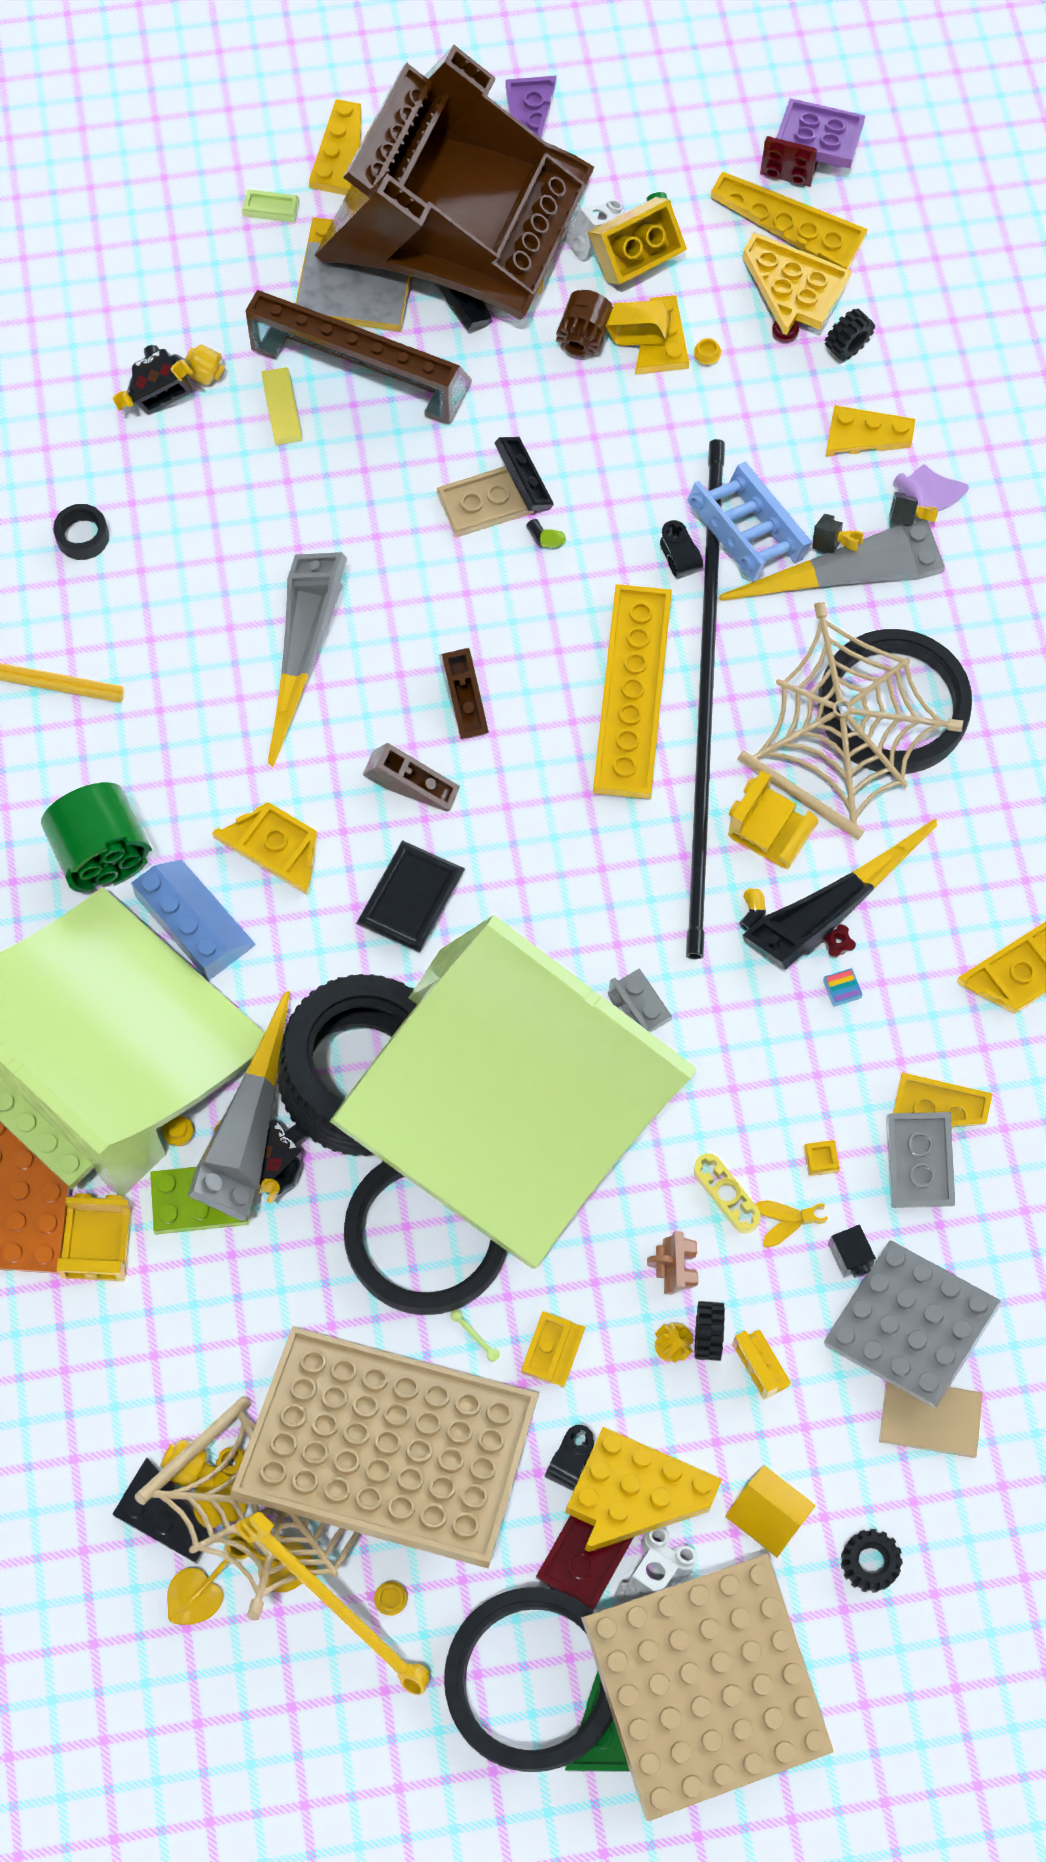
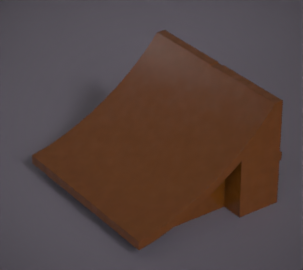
M453 44L425 75L421 74L408 62L400 69L343 176L352 185L314 256L322 262L374 267L421 278L484 301L521 320L527 314L595 166L566 150L545 142L488 97L496 77Z

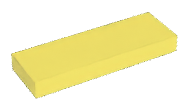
M288 367L261 371L275 445L302 441Z

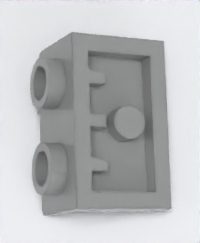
M640 968L620 980H617L616 977L610 979L609 991L607 993L613 1005L616 1007L620 1006L626 1015L650 1033L672 1020V1014Z

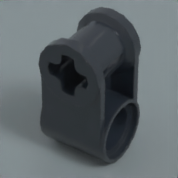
M678 520L666 522L662 527L660 548L675 578L703 568L701 553L692 541L686 526Z
M579 1424L568 1429L558 1451L555 1452L547 1468L544 1478L574 1491L594 1447L593 1433L587 1426ZM580 1435H584L587 1446L580 1445L578 1449L574 1448L572 1438L578 1439Z

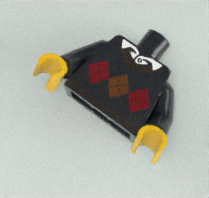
M148 345L143 349L145 358L132 365V377L130 378L127 391L123 390L116 393L112 400L118 411H121L125 406L132 407L136 403L150 415L193 392L186 376L193 373L192 364L178 354L171 355L166 349H159L157 345Z
M277 1119L269 1122L259 1184L260 1188L257 1192L258 1194L261 1192L269 1194L266 1200L268 1203H273L277 1195L295 1186L303 1161L302 1152L297 1145L308 1138L304 1135L302 1129L299 1130L296 1127V1124L285 1131ZM220 1120V1121L218 1122V1124L214 1127V1129H213L214 1132H215L216 1129L218 1128V1126H219L221 1120Z

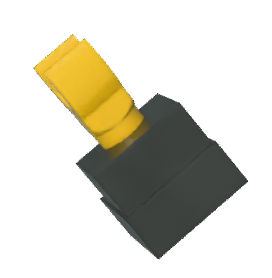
M894 491L889 518L890 522L913 525L914 517L936 522L938 510L936 507L917 506L918 500L916 497L906 496L905 493Z
M824 513L814 526L812 549L834 553L841 543L847 549L857 551L858 543H863L864 533L857 530L843 532V522L834 520V515Z

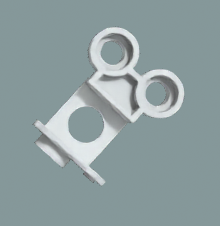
M610 199L601 205L582 207L579 209L575 221H570L565 233L566 243L580 259H587L592 248L588 231L623 214L621 202ZM592 212H599L598 217H594Z
M662 1528L645 1533L641 1540V1548L646 1556L632 1575L628 1583H620L615 1592L617 1600L620 1603H624L665 1589L674 1574L679 1576L691 1574L697 1564L695 1551L689 1546H679L674 1550L669 1548L668 1534ZM653 1537L658 1538L661 1542L655 1541ZM681 1556L686 1557L689 1561L682 1559ZM648 1565L652 1566L662 1573L664 1577L661 1580L651 1579L646 1573V1567Z

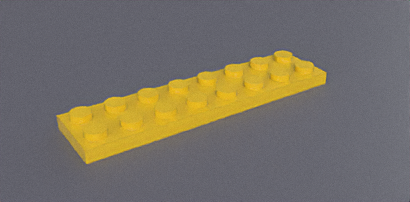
M615 584L593 783L594 794L651 799L672 589Z

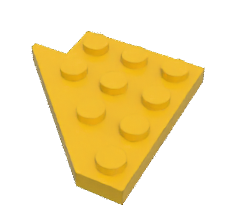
M755 232L744 247L742 255L780 329L786 335L795 320L821 330L852 274V271Z
M602 1427L568 1502L565 1513L594 1526L585 1550L590 1552L708 1513L722 1479Z

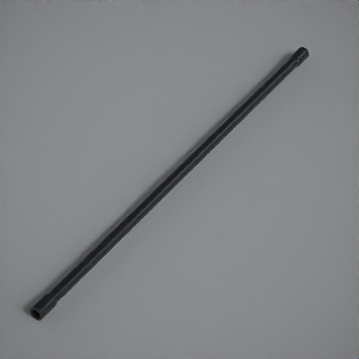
M721 439L709 441L708 491L722 486L725 442ZM722 498L716 500V502L718 503V505H719L720 507H721ZM707 525L689 926L686 938V957L693 960L704 957L705 932L703 927L720 541Z

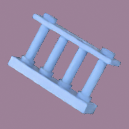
M746 461L736 466L729 483L707 491L700 481L694 482L686 500L752 582L757 580L766 561L786 553L794 563H797L804 559L812 544L810 538ZM735 492L738 493L745 503L724 512L716 502V500ZM749 513H754L761 524L740 532L732 522ZM770 533L779 543L757 552L749 541Z

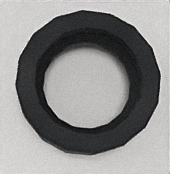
M89 504L68 506L58 513L54 520L53 533L59 550L67 557L75 560H87L96 557L105 549L109 542V530L104 515L94 506ZM89 521L97 525L98 531L89 541L74 543L68 541L65 537V531L73 523Z

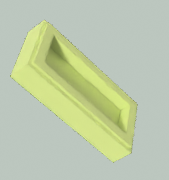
M247 189L242 207V215L244 217L295 223L300 202L299 196Z

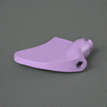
M922 464L910 476L907 477L904 473H899L893 480V485L899 488V492L905 493L906 496L917 498V506L936 507L938 511L944 510L958 502L969 490L968 484L943 477L925 464Z

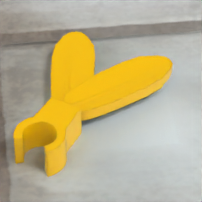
M770 1200L759 1201L755 1204L762 1216L781 1221L766 1233L763 1239V1246L766 1248L775 1247L783 1243L801 1227L802 1223L803 1225L812 1223L824 1224L828 1221L827 1216L818 1218L814 1214L818 1209H825V1204L817 1203L813 1207L802 1209L801 1211Z

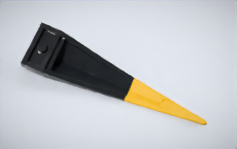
M932 819L884 853L837 881L762 917L742 935L744 942L786 970L803 954L809 955L937 827V819Z

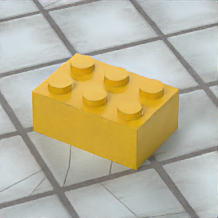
M655 197L588 231L606 282L617 285L687 250L670 199Z

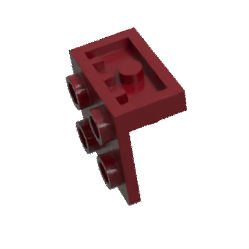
M766 136L760 174L792 182L796 185L811 187L819 161H816L817 149Z

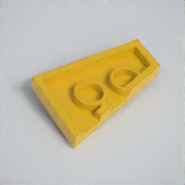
M677 296L650 298L649 301L663 300L671 316V321L664 343L640 345L635 375L689 369V358Z
M902 1072L892 1113L951 1112L952 1128L985 1125L988 1120L993 1093Z

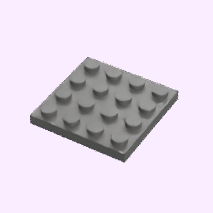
M890 1240L824 1340V1344L827 1348L936 1409L1000 1308L1001 1300Z

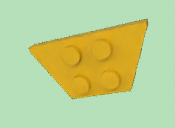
M266 802L257 807L252 813H245L236 818L235 823L223 829L218 827L212 832L213 838L304 894H308L318 837L315 829L272 803Z
M1046 921L960 975L957 983L1014 1014L1046 995Z

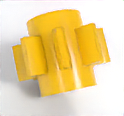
M671 1322L668 1326L663 1324L654 1333L658 1338L654 1342L655 1351L664 1361H673L674 1363L679 1360L684 1361L693 1352L689 1347L693 1344V1336L689 1329L680 1323L674 1324Z

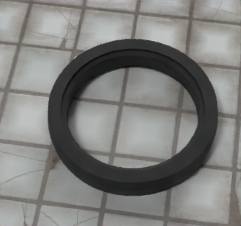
M881 629L856 637L862 642L885 652L905 654L922 660L935 669L943 678L952 698V719L963 720L962 732L950 731L946 728L934 741L913 749L907 760L905 774L923 771L940 763L959 744L970 722L972 689L962 664L941 643L915 631ZM852 641L844 645L849 650L866 658L877 654ZM840 649L834 655V659L848 668H851L860 661ZM828 664V666H827V668H826V670H825L823 676L826 674V672H827L828 669L830 668V667H829V664ZM836 666L838 676L842 678L846 671ZM831 675L819 688V696L822 698L833 687ZM835 692L829 699L833 703L837 701ZM824 706L821 717L829 714L833 709ZM836 717L824 723V725L831 726L841 732L840 720ZM847 725L848 733L853 732ZM825 730L828 738L835 742L843 751L842 738ZM859 736L848 738L850 751L865 743ZM866 747L854 754L850 759L854 763L859 764L863 760L874 756L875 753L870 747ZM883 748L882 753L889 760L890 750ZM895 750L894 767L900 774L902 759L907 750ZM880 759L863 766L875 772L886 768Z
M383 1161L373 1168L359 1183L350 1199L345 1215L344 1246L348 1261L356 1277L365 1289L379 1301L391 1308L409 1314H443L471 1303L492 1284L501 1270L507 1255V1251L491 1239L486 1255L478 1268L461 1283L441 1291L416 1292L401 1288L384 1278L372 1265L363 1244V1227L367 1212L382 1190L394 1181L405 1177Z
M526 1587L506 1591L492 1597L477 1607L466 1618L455 1634L447 1654L444 1669V1687L451 1717L462 1737L476 1752L490 1762L507 1769L521 1772H543L571 1764L588 1753L607 1732L613 1721V1716L601 1682L596 1705L588 1720L573 1736L555 1746L538 1750L510 1747L491 1737L480 1726L468 1702L466 1672L475 1645L493 1624L508 1615L520 1611L544 1610L568 1618L586 1633L581 1617L594 1613L584 1603L565 1593L547 1588Z

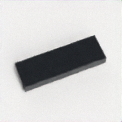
M520 436L498 437L494 444L528 511L550 510L554 502Z

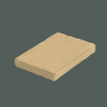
M506 466L436 487V493L455 538L534 513V511H528Z
M886 1381L879 1443L976 1458L983 1393L949 1387L937 1408L934 1409Z

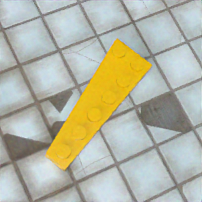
M723 171L711 190L710 197L806 253L846 269L850 268L867 236V228Z

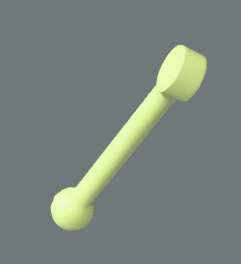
M453 1310L450 1313L451 1320L458 1322L486 1351L489 1361H497L500 1356L499 1351L495 1348H490L462 1318L463 1315L460 1310Z

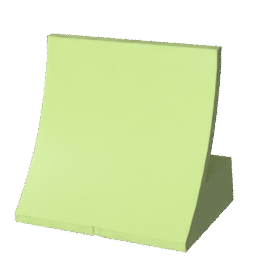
M101 887L49 925L0 952V1123L71 1190L95 1168L99 1178L114 1193L124 1197L166 1155L156 1129L206 1098L250 1065L265 1032L104 887Z
M492 915L439 950L408 997L417 1004L416 1007L377 1055L329 1122L529 1268L536 1269L565 1227L609 1170L664 1106L692 1078L697 1068L604 997L593 991L591 987L497 916Z

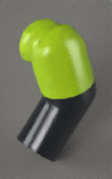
M536 518L526 524V528L540 547L557 548L563 546L566 542V535L563 531L544 529Z

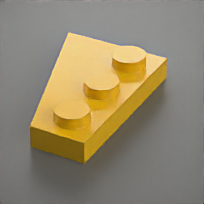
M834 405L825 457L835 456V453L840 452L858 454L860 450L868 449L886 451L911 448L916 419Z

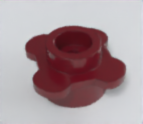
M844 924L838 925L837 929H834L823 940L828 954L832 957H838L847 951H853L856 947L855 940L851 939L848 934L849 928ZM836 939H840L841 942L837 943Z

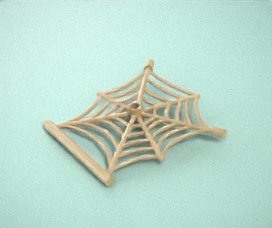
M817 602L813 605L816 619L820 621L815 638L807 654L796 669L784 680H776V684L781 686L782 702L779 719L773 733L756 754L751 755L743 750L737 760L758 774L763 770L772 775L770 782L857 840H860L865 830L857 825V818L875 796L891 787L902 785V787L906 788L908 786V782L905 780L906 765L914 746L927 733L938 727H947V730L962 732L963 720L948 718V721H944L927 706L913 683L908 665L910 663L909 658L904 659L885 652L844 632L826 620L828 614L825 602ZM828 627L861 647L900 663L891 668L861 656L829 636ZM822 630L824 647L814 669L798 686L788 683L810 658ZM831 644L854 658L888 672L880 678H876L848 668L834 659ZM827 653L830 668L809 692L802 689L821 667ZM836 666L843 671L873 683L866 688L851 685L838 676ZM902 668L905 669L908 684L914 696L933 719L918 717L908 702L902 686L900 674ZM894 674L896 675L898 690L904 705L911 716L902 715L891 682V677ZM831 675L833 687L824 698L815 695L814 693ZM887 681L890 699L896 714L886 713L881 700L880 685ZM840 683L860 693L849 701L844 700ZM786 689L796 693V709L793 722L785 738L770 745L777 736L784 719L787 701ZM874 689L876 690V700L881 712L871 711L867 705L866 695ZM834 692L837 700L835 703L829 701ZM801 696L808 698V714L803 727L793 733L800 713ZM861 700L864 710L851 707ZM813 701L820 704L815 721L809 724L813 711ZM824 706L833 709L832 712L821 717ZM845 706L847 711L840 714L837 712V708ZM851 714L865 716L861 721V725L854 720ZM836 717L840 720L841 732L831 726L824 725V723ZM871 717H874L876 719L871 724L867 735L864 731L865 725ZM882 719L894 720L884 731L877 747L871 740L875 727ZM847 721L854 728V732L848 733ZM899 722H911L896 736L890 749L888 760L882 753L888 734ZM917 724L933 725L922 731L909 745L902 759L900 774L894 767V754L900 739ZM820 728L834 733L842 738L843 751L835 742L820 734L809 731ZM800 736L817 738L832 746L844 759L845 772L823 752L804 744L789 742ZM860 736L865 743L850 751L848 738ZM780 747L800 748L819 755L834 766L846 780L848 798L838 785L818 767L803 759L773 751ZM870 747L875 755L863 760L851 769L850 757L862 749ZM764 756L784 758L800 763L815 771L829 782L840 795L850 812V820L758 759ZM880 759L886 766V768L868 776L853 788L852 775L864 765ZM890 771L897 781L888 783L871 793L856 811L854 795L869 781Z
M242 1396L135 1494V1499L138 1503L144 1505L151 1498H160L182 1517L191 1534L193 1546L189 1548L190 1553L202 1551L220 1556L234 1564L249 1580L256 1594L255 1598L251 1599L247 1617L257 1621L261 1617L264 1606L262 1598L279 1586L298 1578L293 1574L265 1589L268 1576L286 1567L280 1564L271 1568L273 1559L277 1558L258 1540L253 1542V1544L266 1556L264 1566L247 1547L236 1541L224 1539L232 1533L241 1535L235 1529L236 1524L230 1526L227 1516L218 1502H230L240 1520L245 1517L238 1503L252 1504L254 1513L261 1512L265 1517L274 1512L277 1515L276 1523L266 1517L274 1524L272 1535L281 1544L289 1542L309 1543L313 1549L291 1550L290 1552L294 1556L318 1555L320 1559H302L299 1561L303 1565H325L327 1568L310 1570L314 1575L331 1574L333 1577H336L339 1567L360 1533H353L335 1565H333L328 1557L345 1529L339 1528L324 1552L318 1544V1540L326 1526L325 1523L321 1522L313 1537L307 1528L311 1519L305 1518L303 1522L297 1515L268 1507L259 1511L257 1504L232 1498L231 1494H216L235 1481L238 1470L222 1485L206 1493L186 1492L209 1481L225 1468L238 1450L245 1432L250 1440L255 1424L244 1413L250 1407V1401ZM239 1418L241 1427L238 1438L228 1456L216 1469L190 1485L172 1491L160 1490L233 1421ZM171 1499L188 1500L202 1517L210 1537L198 1542L191 1521L185 1512ZM196 1500L210 1501L222 1518L225 1526L224 1530L214 1534L207 1515ZM288 1516L294 1521L283 1523L284 1518ZM289 1527L299 1528L304 1537L279 1538L281 1529ZM215 1542L226 1544L248 1555L261 1572L258 1586L252 1575L237 1559L221 1550L207 1546Z

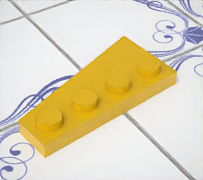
M335 99L308 181L309 188L341 195L348 193L352 184L345 180L343 176L361 144V103Z

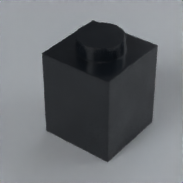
M860 1224L832 1235L828 1242V1246L843 1278L850 1275L858 1278L871 1271L870 1267H872L876 1257Z

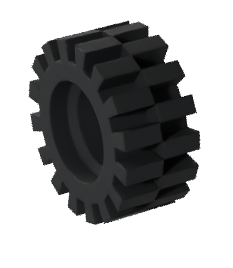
M854 308L851 312H846L845 317L841 316L837 324L834 323L833 329L827 333L828 336L825 338L824 344L839 360H849L852 355L858 354L859 349L862 350L865 347V343L869 342V337L874 334L873 330L876 328L875 323L859 308Z
M698 1301L694 1341L695 1359L721 1361L725 1326L724 1303Z
M870 1529V1531L862 1530L858 1534L853 1535L844 1546L840 1565L841 1569H844L845 1579H849L852 1582L851 1586L854 1588L859 1587L862 1592L872 1591V1593H877L882 1589H887L900 1575V1568L903 1565V1558L900 1557L902 1551L900 1547L897 1548L895 1545L897 1541L893 1537L891 1539L887 1537L888 1533L884 1531L879 1533L877 1529ZM872 1548L882 1554L884 1566L880 1572L871 1574L861 1568L859 1556L863 1550Z

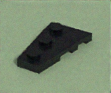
M146 1457L112 1515L193 1563L198 1564L204 1552L190 1553L189 1548L193 1546L192 1537L182 1517L160 1498H151L144 1505H141L135 1499V1494L159 1473L158 1469ZM168 1482L160 1490L172 1491L175 1489ZM171 1499L185 1512L191 1521L198 1542L210 1537L207 1528L197 1521L193 1510L183 1499Z

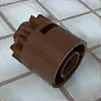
M576 290L572 292L556 332V341L562 343L561 348L571 355L585 357L586 354L593 357L595 352L598 353L607 331V321L613 309L611 302L595 291Z

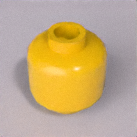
M203 344L196 346V348L191 347L185 358L191 362L193 367V373L189 374L188 377L203 385H210L214 379L219 381L226 367L221 364L222 354Z
M181 1439L176 1444L170 1443L162 1458L160 1467H166L190 1442ZM203 1449L170 1481L184 1487L199 1480L206 1470L211 1467V1464L206 1462V1450Z

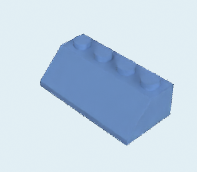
M182 859L154 865L131 882L135 897L208 982L256 946L255 942Z

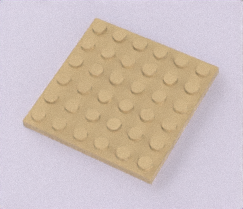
M768 1553L581 1617L646 1821L655 1820L834 1753Z

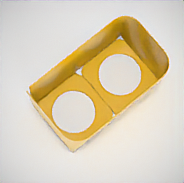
M663 300L614 303L606 328L617 345L662 344L666 340L671 316Z

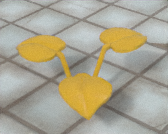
M209 1467L201 1478L207 1476L216 1467ZM220 1471L209 1481L197 1486L194 1493H206L222 1485L230 1476ZM234 1482L216 1494L230 1495ZM196 1500L207 1515L212 1528L222 1523L225 1529L222 1518L210 1501ZM218 1502L224 1510L228 1522L240 1519L230 1502ZM238 1503L244 1514L248 1504ZM193 1506V1512L197 1521L206 1528L202 1517ZM233 1533L230 1534L229 1540L236 1541L247 1547L259 1561H262L261 1564L264 1566L266 1556L258 1553L257 1549L253 1548V1543L249 1544L243 1537ZM299 1542L282 1544L289 1551L306 1549ZM224 1545V1552L239 1562L247 1559L248 1555L233 1546ZM295 1555L298 1560L313 1559L312 1555ZM224 1559L208 1578L198 1568L183 1569L172 1578L167 1591L168 1620L171 1623L178 1625L197 1624L211 1618L219 1610L223 1601V1591L212 1582L228 1565L229 1561ZM273 1559L271 1568L282 1563L278 1559ZM304 1565L309 1570H318L317 1565ZM285 1568L270 1574L266 1588L281 1579L293 1575V1573ZM258 1569V1575H259V1578H260V1577H261V1572H260L259 1569ZM295 1579L279 1586L273 1591L278 1593L289 1592L303 1583L299 1579Z

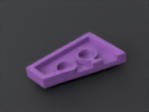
M557 75L505 79L509 113L542 139L557 82Z

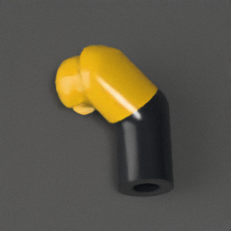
M748 888L743 894V899L748 904L749 911L740 920L739 925L745 931L750 929L766 914L765 896L757 888Z

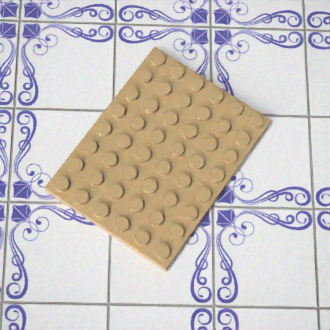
M292 1326L232 1486L231 1497L489 1569L539 1393Z

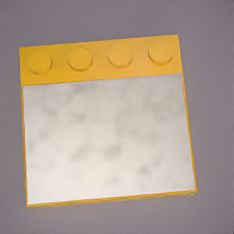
M312 217L295 304L354 326L401 332L411 276L374 267L322 262L314 255L333 219Z

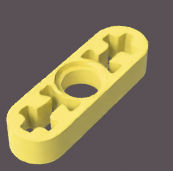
M706 1153L699 1156L694 1165V1176L738 1232L747 1234L755 1231L761 1219L758 1207L716 1155ZM703 1163H705L707 1166H710L712 1164L715 1166L713 1174L717 1179H719L721 1175L724 1176V1178L716 1182L714 1187L710 1185L714 1182V1178L712 1177V1175L709 1172H706L704 1174L701 1172L703 1169ZM722 1186H730L735 1190L736 1197L731 1201H724L719 1197L718 1190ZM740 1200L743 1201L740 1205L743 1213L746 1215L751 1213L753 1215L751 1219L752 1224H749L747 1221L743 1223L739 1221L741 1213L735 1206Z

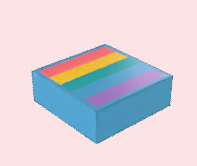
M852 968L824 976L823 978L833 1007L861 999L863 996Z

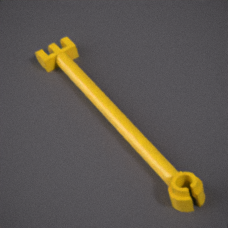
M256 1512L236 1523V1531L249 1544L258 1540L398 1674L397 1677L406 1691L414 1695L424 1693L430 1682V1672L421 1664H407L270 1533L274 1524L261 1512Z

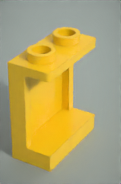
M77 1193L74 1197H66L67 1215L62 1258H58L57 1272L62 1279L125 1281L132 1207L129 1201L120 1195H106L104 1199L93 1198L92 1195L86 1193Z

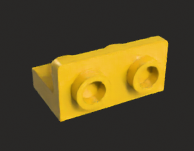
M745 1330L734 1337L732 1347L764 1401L790 1387V1379L761 1330H756L751 1334H748Z

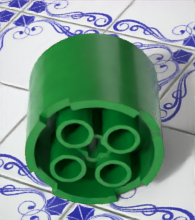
M99 782L77 788L53 802L41 817L40 824L69 887L73 891L90 893L95 890V886L107 884L111 881L116 886L133 877L148 863L146 857L149 851H152L151 845L124 789L116 783Z

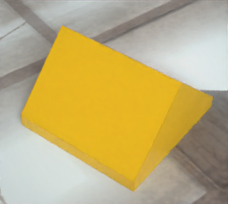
M763 1465L747 1484L725 1515V1518L778 1558L816 1505Z

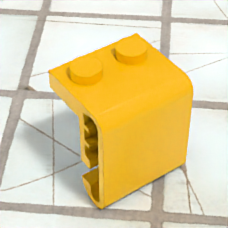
M761 770L756 779L751 777L743 790L745 796L741 802L736 800L728 813L731 817L728 836L733 841L781 868L789 869L819 820L809 810L805 817L795 812L797 804L769 789L772 775Z

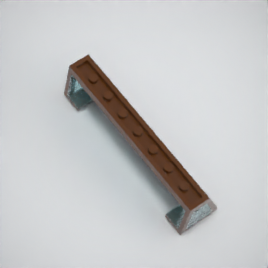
M258 289L245 310L251 350L276 359L285 341L289 338L427 390L434 394L424 411V415L449 425L472 383L471 377L458 364Z

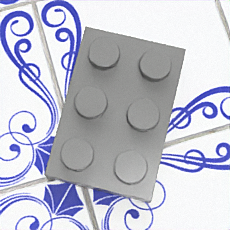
M951 1112L888 1113L891 1208L956 1206Z

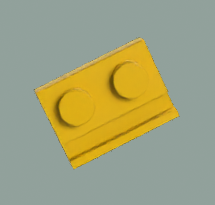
M542 1311L522 1365L521 1373L549 1384L558 1385L564 1389L586 1326L574 1324L572 1321Z

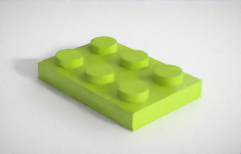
M196 1167L150 1171L153 1231L155 1235L249 1225L248 1218L242 1222L188 1196Z

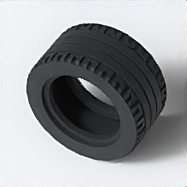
M351 974L347 977H337L335 980L327 981L325 985L318 986L316 990H312L309 993L308 997H304L301 1000V1004L296 1006L294 1013L289 1018V1022H287L281 1043L277 1083L279 1084L278 1090L281 1094V1101L285 1104V1110L290 1114L291 1121L295 1122L296 1127L299 1130L302 1129L304 1135L310 1137L313 1142H318L323 1148L331 1149L333 1152H342L344 1155L369 1156L373 1154L329 1122L344 1099L331 1092L321 1081L314 1066L313 1054L328 1036L346 1028L366 1027L381 1031L392 1037L417 1005L408 998L414 988L408 987L405 983L393 978H386L383 975Z

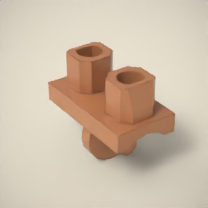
M674 1231L672 1236L662 1239L663 1245L656 1246V1255L647 1258V1266L656 1268V1277L664 1278V1294L673 1295L680 1290L692 1289L699 1283L697 1270L685 1269V1259L692 1260L696 1258L698 1253L697 1241L684 1238V1232Z

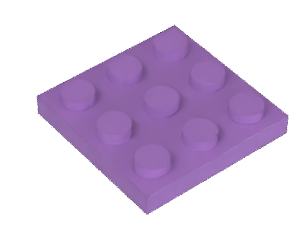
M789 98L776 138L814 147L817 149L816 161L832 164L839 168L845 167L850 169L866 115Z

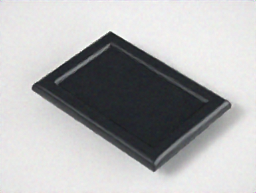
M402 840L356 924L420 953L465 868Z

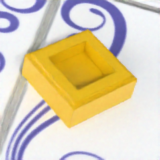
M835 1140L804 1144L803 1150L808 1176L838 1173L840 1171Z

